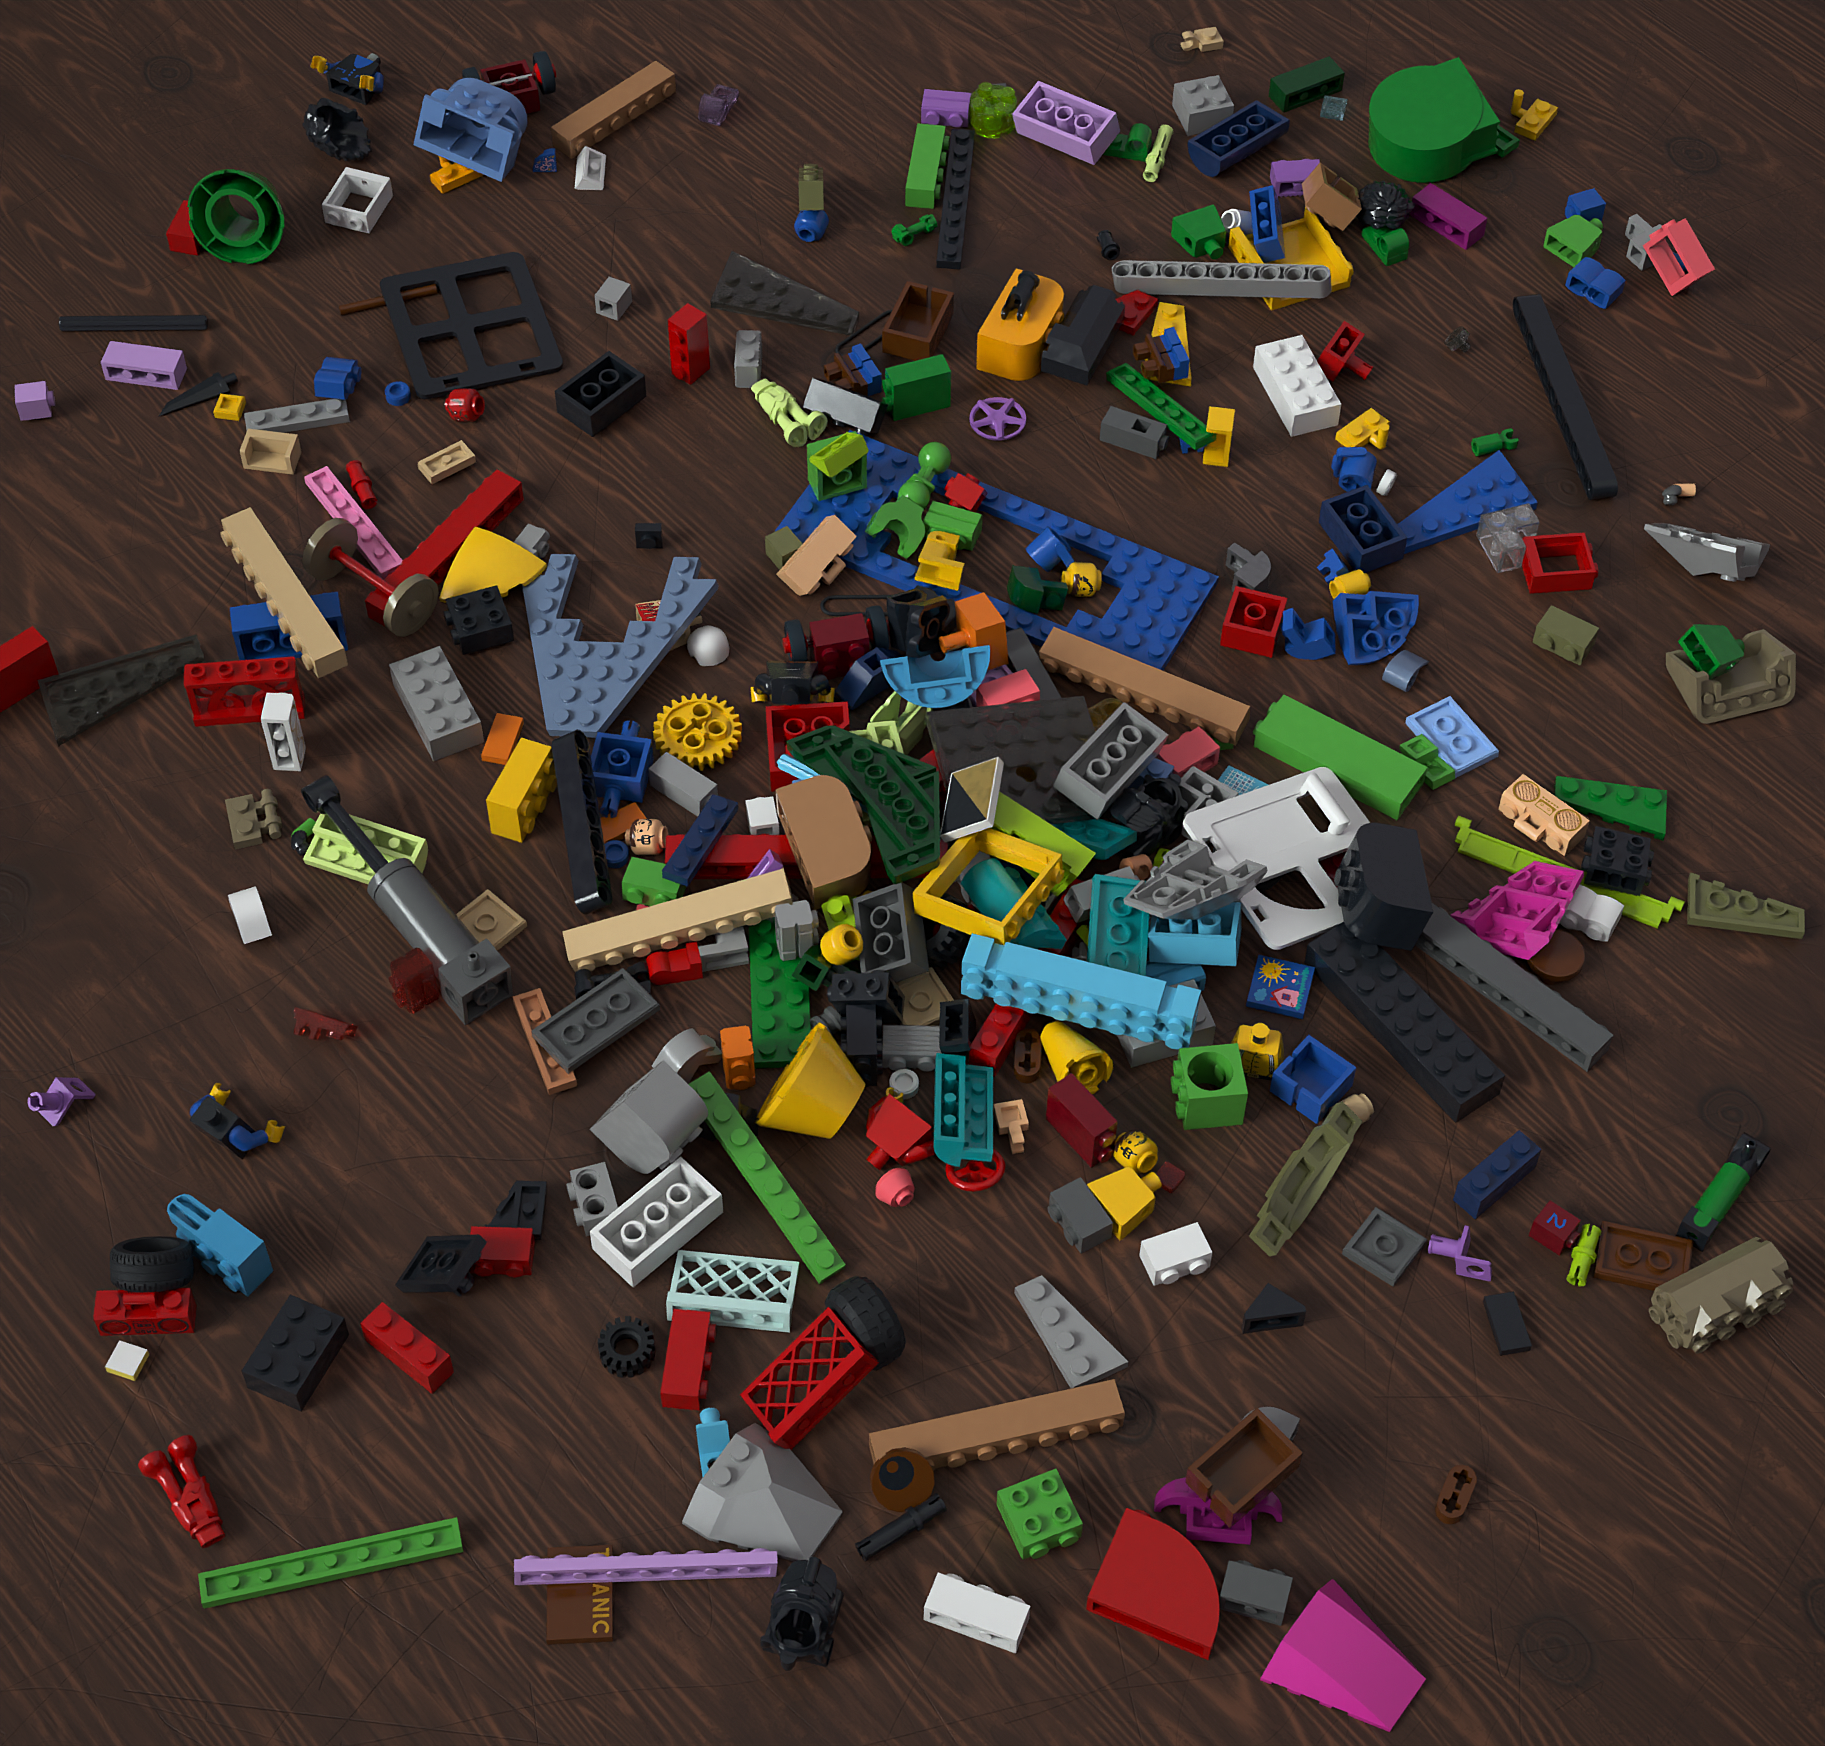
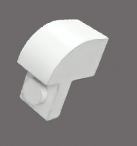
M256 886L228 895L229 903L244 944L272 936Z

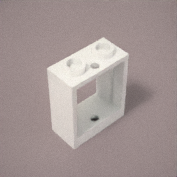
M346 167L322 203L325 223L369 234L393 197L390 178ZM350 193L373 198L365 212L342 207Z

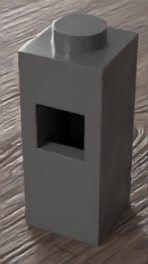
M1110 406L1101 422L1100 441L1154 459L1158 457L1161 450L1165 451L1167 448L1169 436L1166 435L1167 424Z

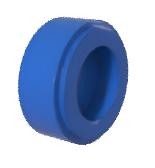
M400 381L390 383L385 388L386 401L394 406L406 404L411 398L409 386Z
M612 840L604 844L609 868H620L628 862L629 850L624 842Z

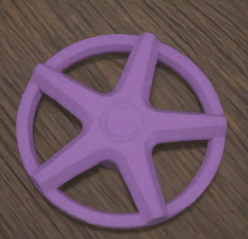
M993 397L978 400L970 412L969 420L971 427L978 435L989 440L1001 441L1017 436L1024 429L1026 414L1024 409L1013 398ZM990 403H1005L999 410H995L987 405ZM1011 407H1014L1020 413L1021 418L1008 416L1007 413ZM981 408L988 416L974 422L975 413ZM1008 423L1020 425L1016 432L1004 436V428L1007 427ZM988 425L991 429L995 430L996 436L987 435L981 432L978 427Z

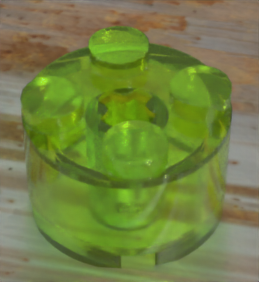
M988 82L979 84L978 89L970 97L969 124L975 128V132L978 135L987 138H998L1000 134L1005 132L1009 134L1014 130L1015 124L1012 114L1017 108L1015 90L1012 87L992 85Z

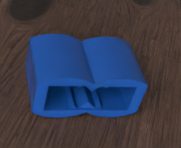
M1584 257L1568 273L1565 286L1576 295L1586 297L1594 305L1606 309L1622 293L1626 280L1619 273L1605 269L1598 261Z
M326 357L314 378L315 396L346 400L349 394H353L356 382L361 380L362 371L361 367H358V360Z

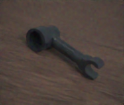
M638 962L626 969L638 983L649 980L646 962ZM588 969L576 971L574 974L576 1000L616 972L592 976L591 971Z

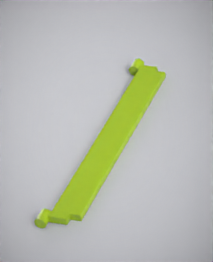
M1461 816L1457 817L1455 826L1460 828L1455 842L1460 844L1458 853L1513 874L1534 861L1575 869L1470 829L1472 820ZM1585 872L1580 885L1591 889L1597 895L1611 897L1623 904V916L1657 929L1661 921L1669 922L1674 909L1681 912L1685 902L1671 896L1667 904L1643 894L1636 896L1584 884Z

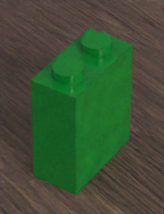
M943 354L885 368V379L882 380L885 397L882 398V402L888 404L886 412L890 413L893 421L951 407V370Z

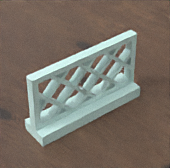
M678 1250L670 1292L668 1291L666 1300L667 1320L672 1321L673 1309L711 1312V1323L719 1326L790 1333L799 1262ZM683 1261L697 1262L700 1267L688 1273L682 1266ZM717 1265H727L731 1270L718 1276L712 1268ZM750 1267L757 1268L761 1273L749 1279L743 1271ZM779 1270L791 1272V1276L782 1282H779L773 1274ZM707 1273L713 1281L701 1287L695 1279ZM737 1276L743 1284L732 1290L725 1282ZM767 1278L774 1287L762 1293L756 1285ZM687 1283L696 1290L691 1294L677 1292L679 1288ZM718 1286L726 1293L722 1297L710 1296L708 1292ZM748 1289L756 1295V1298L753 1300L740 1299L738 1295ZM780 1292L787 1301L786 1303L771 1302L769 1298Z

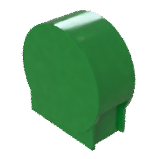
M1459 57L1435 66L1409 67L1395 72L1384 79L1372 94L1369 104V150L1375 162L1383 170L1399 179L1419 183L1441 181L1462 172L1473 161L1498 153L1496 138L1497 126L1500 124V120Z

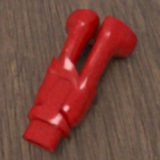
M183 1435L172 1441L167 1451L173 1464L178 1468L186 1482L184 1491L181 1489L164 1452L153 1451L145 1455L139 1461L138 1468L145 1477L157 1480L170 1499L171 1509L182 1527L190 1533L192 1539L198 1540L202 1548H207L225 1537L221 1527L223 1521L219 1517L217 1504L210 1491V1484L207 1483L205 1476L200 1477L196 1469L194 1457L197 1451V1443L192 1435Z

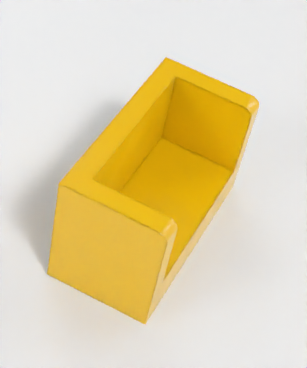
M1209 406L1206 431L1208 433H1216V440L1204 447L1203 464L1228 467L1235 409Z

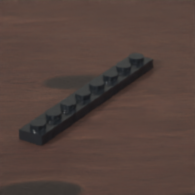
M951 130L936 268L961 269L975 130Z

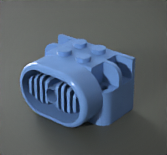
M463 78L456 81L448 91L436 89L431 96L427 94L424 96L413 145L502 182L515 165L521 136L527 127V114L520 100L510 92L476 78Z

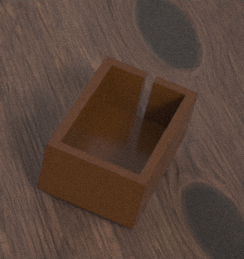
M907 281L882 330V352L914 361L933 357L953 316L954 292L933 287L931 290V308H928V286Z
M1256 1408L1188 1467L1185 1483L1205 1503L1210 1499V1508L1231 1528L1299 1468L1303 1452Z

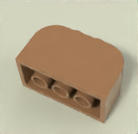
M819 775L775 789L777 813L814 909L822 908L821 905L827 902L833 895H848L852 897L863 892L871 878V853L873 850L870 842L873 839L868 825L863 826L860 817H863L860 804L858 801L853 802L846 785L835 777Z

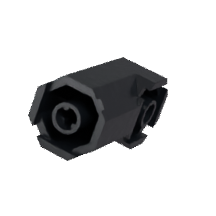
M1092 285L1086 291L1083 289L1078 292L1061 324L1055 323L1047 337L1046 343L1049 346L1048 350H1044L1042 354V372L1088 386L1124 321L1125 305L1122 301L1118 303L1115 300L1117 295L1112 290Z

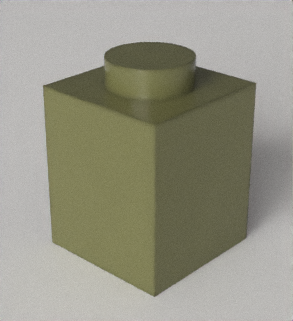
M788 526L765 536L766 555L779 570L802 545V542Z

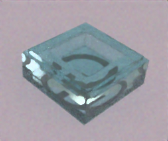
M1324 96L1320 117L1343 121L1348 99Z

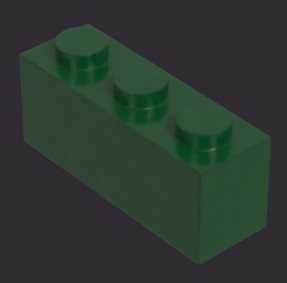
M1329 56L1271 78L1269 97L1285 113L1342 91L1345 72Z

